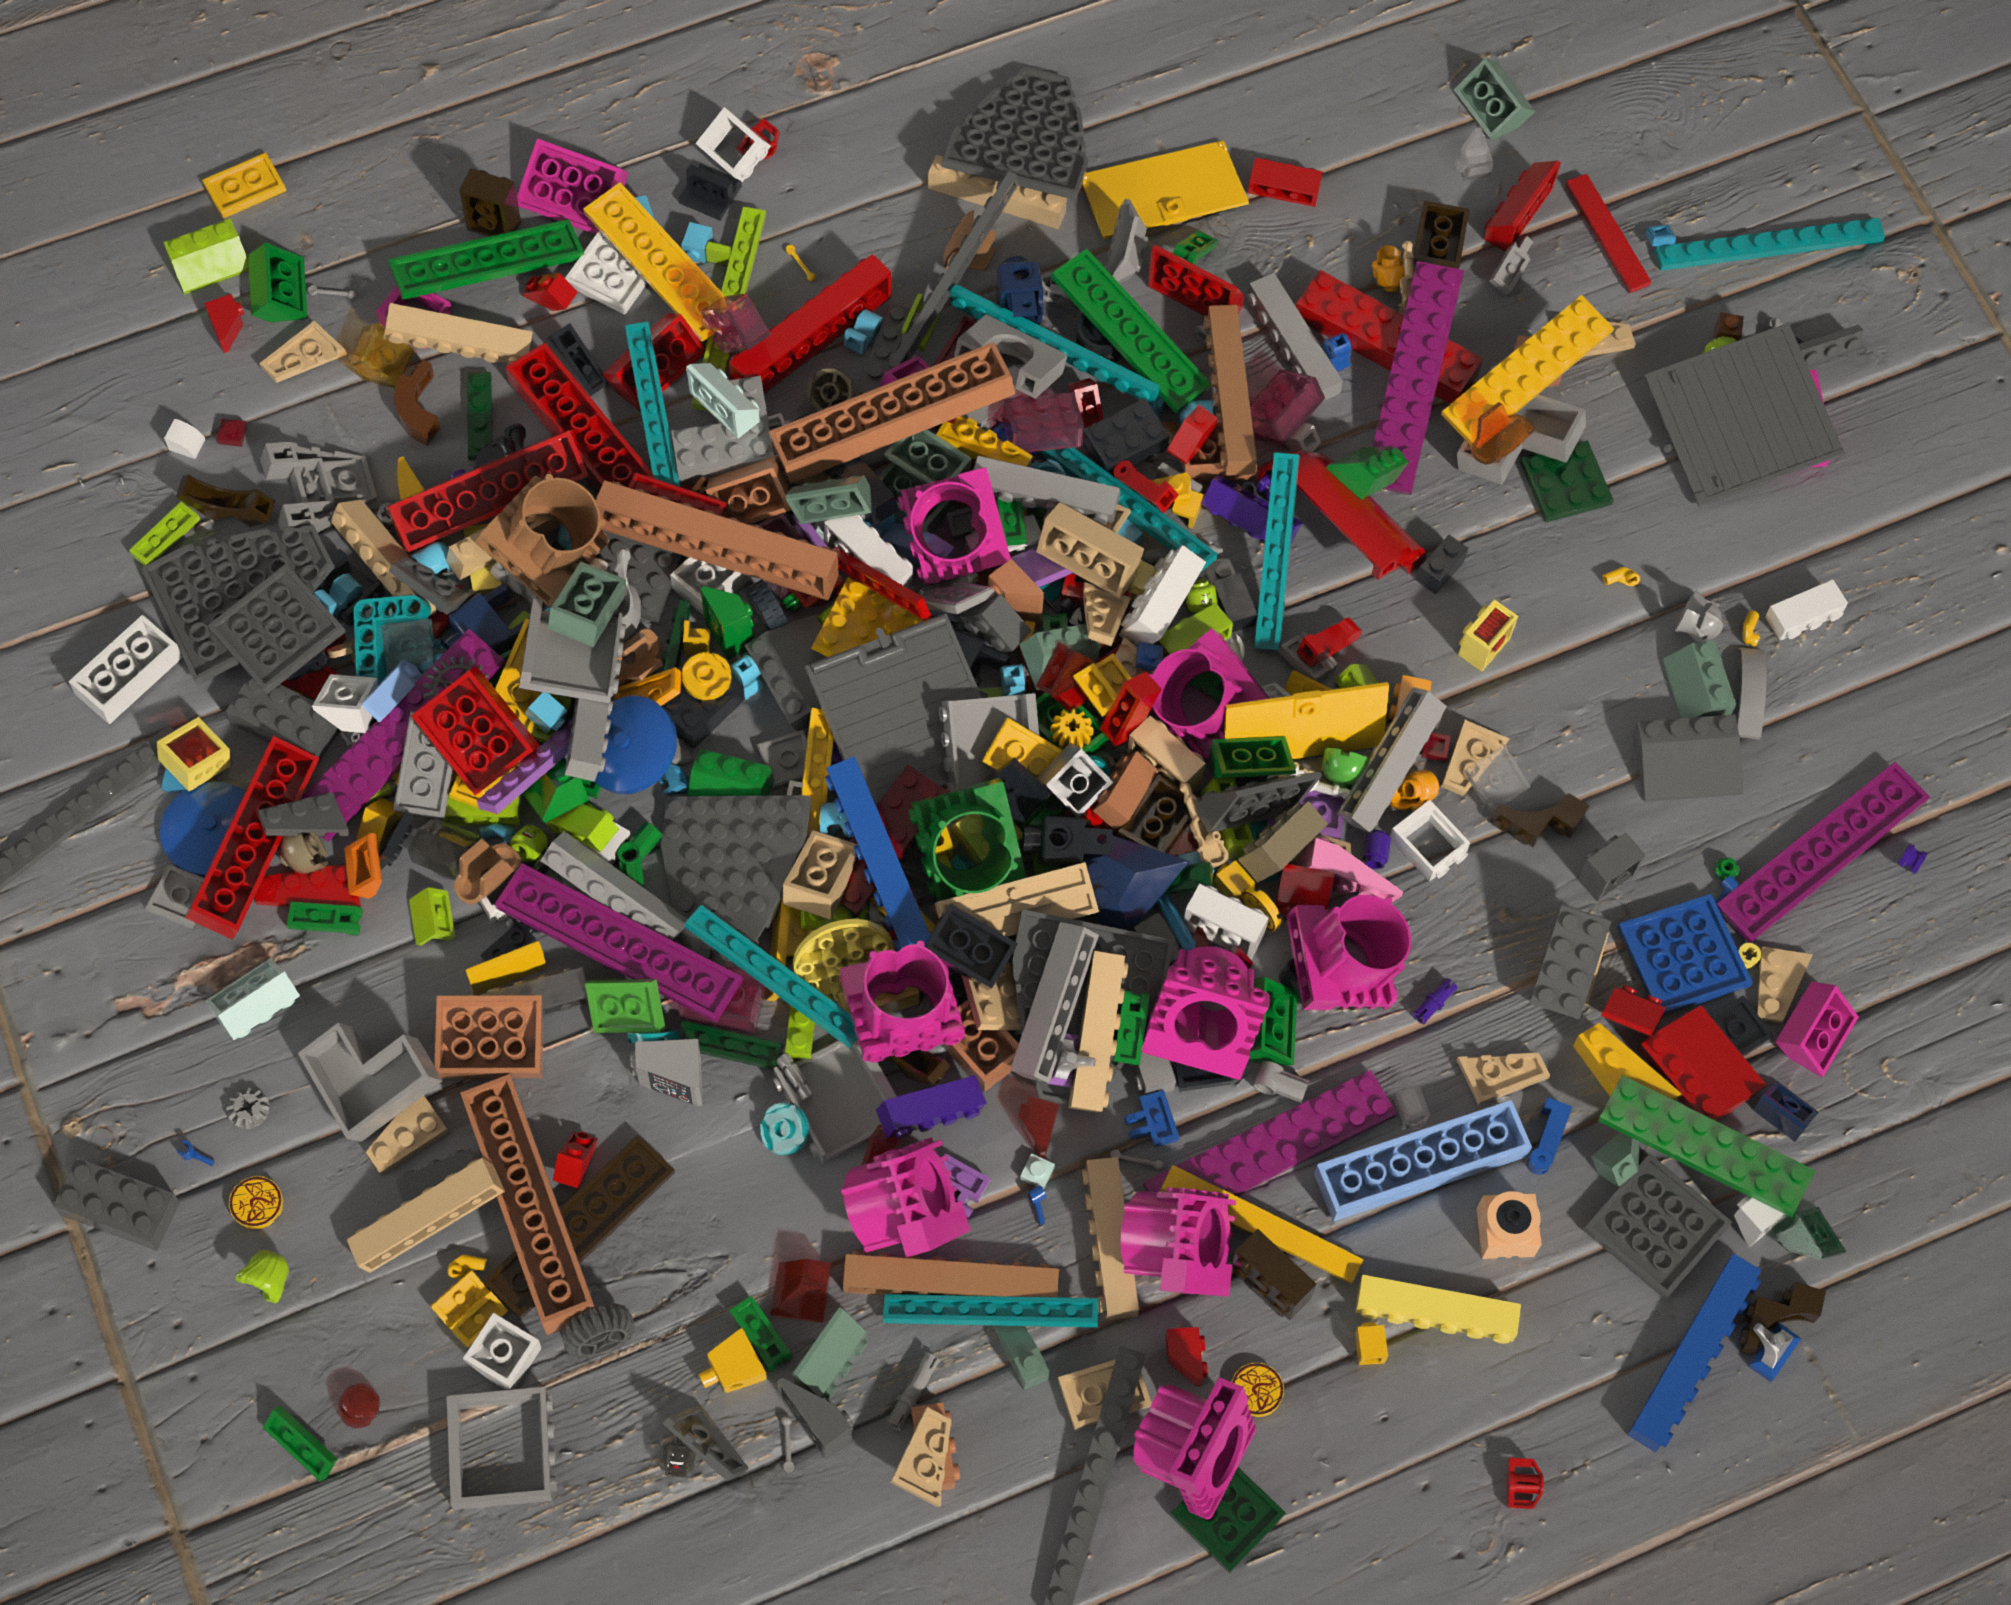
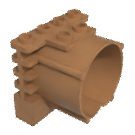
M547 474L544 479L534 476L503 511L479 534L475 543L538 598L542 599L546 605L551 607L579 563L584 562L589 565L605 548L609 539L602 530L605 526V521L600 519L598 505L590 492L572 480L553 478L551 474ZM540 514L551 516L561 522L570 535L571 550L560 551L552 548L545 540L544 534L536 533L529 528L525 518Z

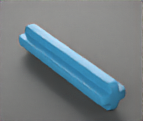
M1162 895L1157 904L1181 947L1185 951L1195 948L1196 942L1170 896Z

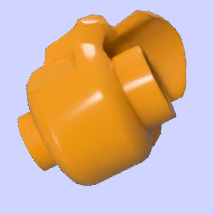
M1385 245L1378 250L1377 260L1372 262L1371 267L1377 285L1384 287V291L1394 292L1398 291V287H1400L1399 281L1404 277V259H1401V251L1391 245Z
M1420 770L1405 776L1403 783L1394 794L1390 806L1398 810L1410 808L1412 811H1416L1427 801H1432L1438 795L1439 782L1437 777L1429 770Z

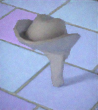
M622 548L617 552V564L613 571V575L626 579L623 600L609 621L617 623L619 613H623L621 624H626L624 639H619V642L625 641L635 633L641 619V600L635 587L629 584L627 577V564L631 558L628 548Z

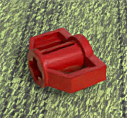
M762 118L751 129L771 145L768 149L770 152L768 151L764 158L768 159L777 149L780 132L766 119ZM763 129L774 136L773 141L761 133ZM745 134L744 139L736 147V150L744 156L748 151L746 148L752 146L755 141Z
M1508 1458L1506 1478L1507 1508L1533 1509L1543 1495L1544 1476L1534 1459ZM1515 1467H1534L1537 1474L1515 1473ZM1517 1482L1535 1483L1536 1485L1517 1484ZM1514 1493L1537 1494L1534 1501L1514 1500Z

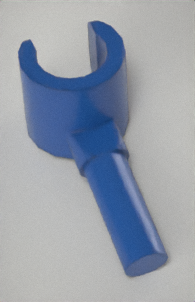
M1729 876L1721 883L1725 890L1715 900L1716 904L1738 887V882L1733 876Z
M182 1141L188 1147V1150L186 1152L177 1150V1153L184 1160L194 1158L213 1166L215 1160L200 1154L189 1141Z
M1039 1185L1031 1189L1028 1197L1036 1210L1038 1223L1042 1225L1045 1224L1040 1201L1046 1199V1194L1042 1186Z

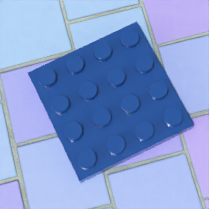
M1712 894L1619 923L1617 926L1646 993L1661 999L1660 1005L1666 1007L1663 1016L1751 987L1753 984Z

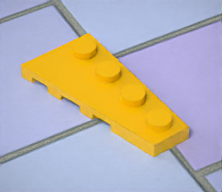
M960 416L954 424L944 422L936 434L976 460L977 456L1025 467H1029L1032 462L1033 456L1008 440L1001 441L997 438L995 432L990 429L985 431L977 426V421L970 417L966 419Z

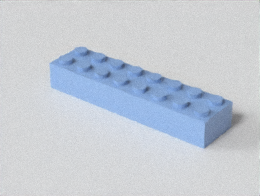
M1512 1100L1317 1164L1314 1176L1334 1222L1520 1160L1528 1156L1532 1146Z

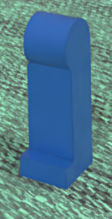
M1549 1097L1546 1099L1541 1113L1548 1115L1538 1146L1533 1150L1527 1161L1528 1169L1532 1173L1542 1175L1549 1170L1556 1155L1572 1106Z

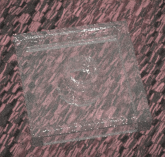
M1506 745L1501 746L1464 770L1465 775L1489 813L1494 812L1499 804L1505 805L1531 788Z

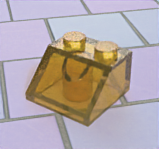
M380 322L363 327L345 367L363 380L395 389L396 383L401 374H404L415 349L407 343L396 344L388 339H383L385 326Z

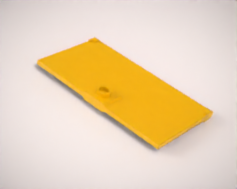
M1224 140L1088 172L1085 174L1082 188L1085 191L1103 239L1113 237L1119 208L1125 199H1129L1147 229L1187 221L1190 218L1249 204Z
M1384 682L1327 691L1316 690L1295 693L1292 696L1225 705L1224 739L1285 736L1292 759L1323 755L1325 748L1341 749V752L1374 748L1379 745L1385 734L1389 684Z

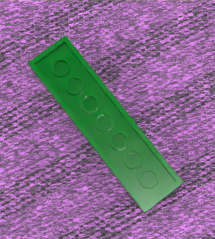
M570 219L388 259V265L401 298L405 300L577 261L584 255V251Z
M1087 248L1052 272V280L1142 377L1160 385L1159 396L1176 414L1211 388L1210 381Z
M1623 1075L1599 1117V1122L1792 1218L1816 1171Z

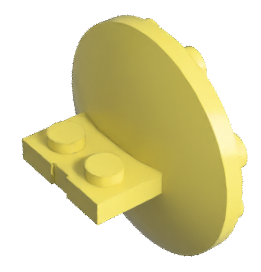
M859 918L839 920L809 931L810 934L800 943L795 952L793 970L796 975L826 997L838 1002L837 993L843 992L840 982V968L869 962L871 951L876 953L884 950L895 951V946L890 934L874 922Z

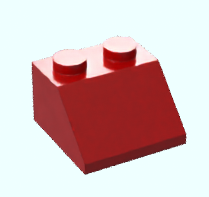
M1287 864L1282 870L1275 904L1278 911L1283 915H1287L1296 905H1324L1325 910H1327L1335 873Z
M1623 985L1622 989L1615 987L1601 1016L1649 1036L1654 1035L1666 1008L1660 1005L1662 1000L1648 994L1646 999L1636 995L1638 990Z

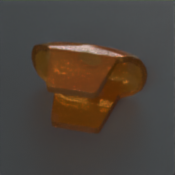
M1498 402L1478 418L1477 437L1472 444L1471 453L1476 461L1490 465L1513 452L1533 433L1535 428L1527 418L1521 415H1507L1504 405Z

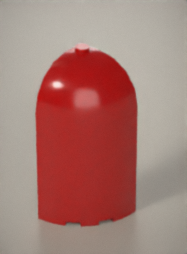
M1305 450L1287 453L1300 455L1297 488L1373 564L1372 574L1377 580L1398 569L1401 565L1402 569L1407 574H1410L1426 561V551L1371 496L1360 500L1326 469L1328 464L1334 462L1332 459L1322 453ZM1273 459L1259 468L1258 483L1267 474L1272 472Z

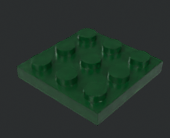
M1588 440L1576 444L1567 463L1538 453L1522 457L1520 460L1521 467L1545 523L1613 504L1614 499Z
M1237 1467L1212 1518L1204 1519L1190 1513L1184 1500L1170 1513V1517L1229 1574L1286 1515V1512L1239 1467Z

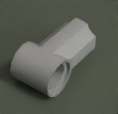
M1263 1061L1253 1086L1264 1094L1274 1095L1276 1093L1301 1103L1309 1080L1285 1072L1280 1065L1274 1062Z

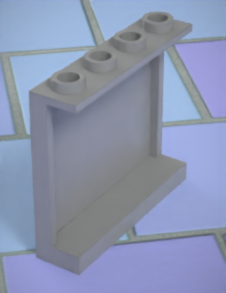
M533 598L519 688L610 703L611 695L617 694L619 679H615V675L619 676L621 661L617 660V657L622 656L624 642H619V639H624L626 624H621L623 613H619L617 623H608L595 646L591 647L547 629L550 612L542 610V599Z
M1035 693L942 702V707L939 708L940 721L944 723V732H942L941 740L943 747H946L947 756L944 758L945 772H948L949 778L946 790L948 793L955 792V790L970 788V785L981 783L984 778L996 771L983 763L982 759L1006 718L1013 720L1039 736Z
M858 1040L851 1048L837 1041L812 1054L811 1059H802L794 1063L806 1078V1082L814 1090V1095L807 1100L801 1099L798 1091L794 1089L785 1076L784 1070L779 1071L777 1067L773 1068L774 1078H772L774 1087L778 1093L781 1091L786 1097L784 1103L797 1105L804 1111L809 1125L808 1138L811 1142L808 1144L814 1158L819 1157L823 1164L884 1133L876 1109L884 1100L897 1096L877 1062L863 1061Z

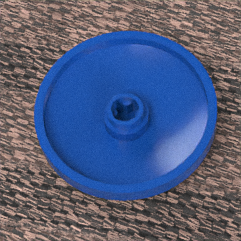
M627 696L613 701L610 716L607 715V719L611 720L608 734L604 736V738L608 739L605 754L602 753V757L606 758L605 766L602 773L598 772L595 783L611 793L633 794L649 788L666 773L675 756L677 732L669 713L655 701L642 696Z
M206 782L190 792L187 789L173 799L165 810L160 825L161 843L173 865L203 878L205 877L245 793L243 789L224 782Z

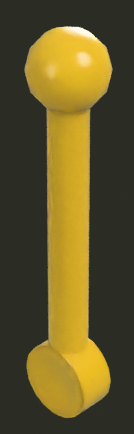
M788 245L786 253L793 256L807 274V279L810 282L815 281L816 275L810 272L795 252V247Z

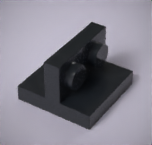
M701 163L698 167L690 164L686 170L687 186L679 197V203L721 221L742 187V182Z
M1013 758L982 780V782L1000 778L1003 781L1012 820L1018 826L1027 820L1033 807L1045 800L1050 793L1016 758Z

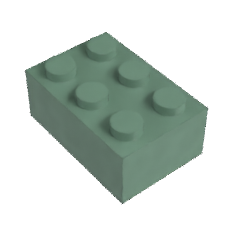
M580 562L551 607L547 629L594 647L623 600L626 579Z

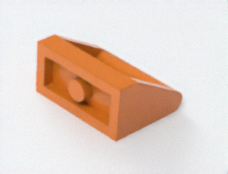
M375 833L367 834L344 848L350 895L370 899L376 895L382 883L377 834Z

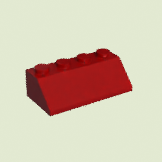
M1558 160L1535 162L1528 170L1524 169L1518 179V185H1513L1507 194L1508 199L1505 202L1501 201L1495 211V217H1490L1484 226V230H1486L1485 241L1505 252L1512 243L1517 241L1553 190L1561 162Z
M667 313L650 329L662 393L687 370L686 367L689 364H694L706 351V348L694 334L684 317L678 313ZM628 349L602 375L618 395L641 412Z

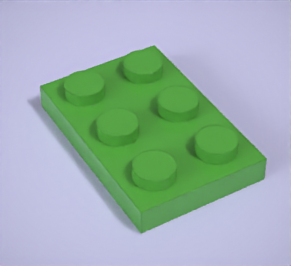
M657 979L590 980L585 983L594 1033L661 1032L665 1029Z

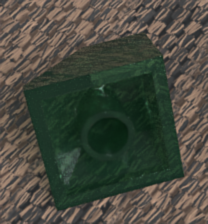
M1819 1207L1796 1211L1793 1218L1788 1216L1772 1227L1777 1242L1786 1251L1819 1260L1846 1253L1845 1248Z

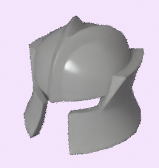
M1696 590L1690 597L1674 632L1687 633L1696 643L1717 637L1724 627L1722 613L1718 608L1720 604L1706 600Z

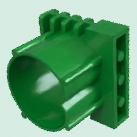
M1000 778L970 785V788L955 790V792L944 793L933 798L929 797L918 802H911L912 809H909L908 812L911 823L917 826L918 833L914 834L918 849H921V852L924 854V858L920 860L924 873L930 878V882L926 883L930 898L935 897V900L939 902L948 898L960 897L963 894L986 892L998 885L1027 878L1004 783ZM979 814L984 823L981 834L990 847L986 858L977 866L965 870H957L944 865L935 855L936 844L944 828L961 816Z

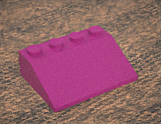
M537 138L517 194L518 206L557 221L570 219L573 227L596 235L599 229L584 214L583 209L619 182L625 186L629 173L618 167Z

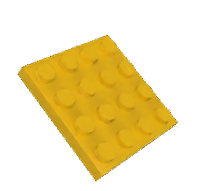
M848 577L811 649L829 657L878 639L875 631L879 627L883 629L887 636L924 620Z

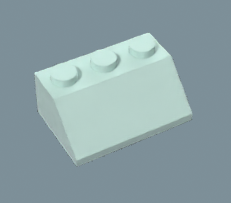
M711 363L689 364L686 367L690 393L737 439L760 422V409L757 403L752 399L748 400L743 395L741 388L727 380V376L720 368L716 369Z
M269 958L207 999L205 1003L225 1031L235 1040L249 1034L251 1028L257 1024L270 1020L273 1014L281 1008L284 1009L291 1006L300 995L286 973Z

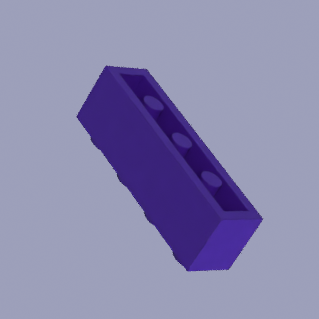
M1221 475L1214 478L1201 504L1207 507L1206 510L1216 516L1221 515L1227 519L1230 525L1242 527L1248 531L1247 534L1255 539L1261 538L1265 541L1269 502ZM1295 517L1293 518L1291 544L1303 523Z
M974 1075L884 1100L876 1109V1113L887 1139L895 1136L901 1139L911 1135L912 1131L920 1130V1132H926L933 1129L937 1124L942 1123L943 1126L953 1124L958 1118L972 1119L980 1114V1110L987 1102Z

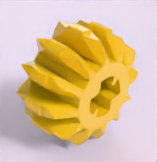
M1073 708L1071 713L1068 714L1063 709L1061 716L1054 717V724L1051 725L1050 731L1053 733V742H1059L1060 749L1067 746L1070 742L1083 749V744L1088 745L1090 743V736L1093 735L1094 729L1091 727V718H1085L1084 711L1076 714Z

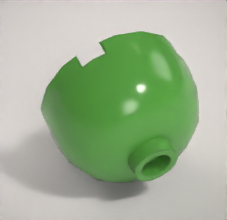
M1325 748L1321 767L1326 779L1334 782L1333 786L1339 785L1340 788L1348 789V786L1353 787L1366 768L1370 758L1353 752H1341L1342 750L1337 748Z

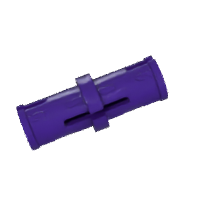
M1445 978L1434 992H1429L1426 995V1000L1412 1013L1414 1019L1417 1020L1424 1013L1418 1021L1424 1025L1437 1010H1441L1444 1007V1002L1458 989L1457 985L1453 983L1446 989L1452 980Z

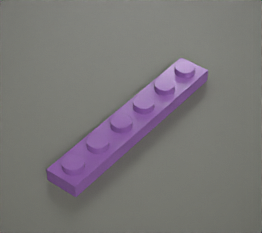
M572 719L559 731L555 732L544 744L537 747L530 756L522 760L510 773L503 776L496 785L488 789L477 800L479 809L496 814L500 813L568 754Z

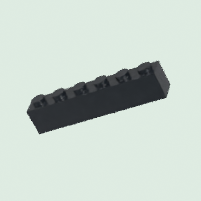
M815 407L809 412L802 415L801 417L797 418L796 420H799L801 418H804L819 411ZM860 457L822 471L825 475L829 473L831 479L835 480L849 478L853 475L865 476L871 487V513L862 514L861 516L865 520L869 519L874 526L899 511L894 494Z

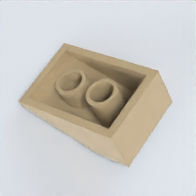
M813 830L783 884V904L831 919L842 899L857 858L854 846L858 844Z

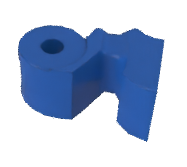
M1340 333L1324 340V351L1337 372L1351 366L1349 352H1351L1352 347L1345 333Z

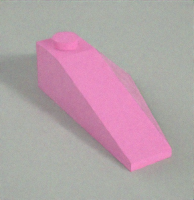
M1315 838L1304 847L1296 863V866L1334 872L1332 888H1336V893L1339 894L1358 892V895H1373L1382 899L1390 897L1392 902L1402 897L1403 894L1402 890L1339 845L1330 843L1326 838Z

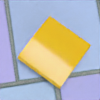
M1111 654L1096 665L1092 663L1075 674L1073 679L1099 714L1105 716L1112 707L1124 682L1131 679V676L1116 656Z
M469 1270L429 1306L467 1348L475 1341L493 1313L502 1317L508 1312L505 1306L492 1291L487 1289L472 1270Z

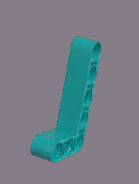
M415 595L363 599L356 603L354 606L356 676L377 678L379 685L387 676L384 624L425 620L431 613V606L427 600ZM419 602L420 609L414 614L413 606ZM395 604L396 611L390 616L389 609ZM371 606L372 614L366 618L365 612ZM372 631L373 639L367 642V634ZM373 656L374 663L371 667H368V659Z

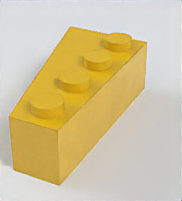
M1598 1023L1578 1035L1573 1047L1610 1097L1622 1075L1676 1102L1682 1094L1602 1024Z

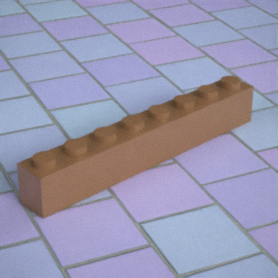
M1237 305L1209 306L1208 316H1204V330H1209V335H1206V347L1211 349V354L1208 355L1209 368H1213L1214 372L1211 373V387L1216 389V392L1213 393V406L1218 407V412L1215 413V416L1218 418L1217 427L1220 426L1221 432H1218V446L1223 447V451L1220 452V465L1225 466L1226 476L1255 474L1257 458Z
M855 1251L845 1256L843 1293L1006 1297L1058 1296L1059 1269L1053 1268L1049 1264L1027 1267V1264L1021 1262H1014L1011 1265H1000V1262L993 1260L985 1261L984 1263H974L971 1259H959L958 1262L947 1261L944 1257H932L931 1260H925L916 1255L896 1258L889 1253L867 1256V1253Z

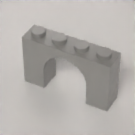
M987 314L961 335L957 341L954 358L994 342L1000 354H1008L1025 362V365L1019 370L1015 389L1035 399L1063 374L1067 354Z

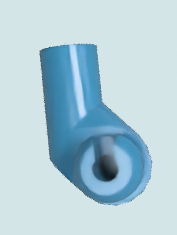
M502 823L479 828L483 840L499 836L507 844H510L511 838L515 833L513 827Z

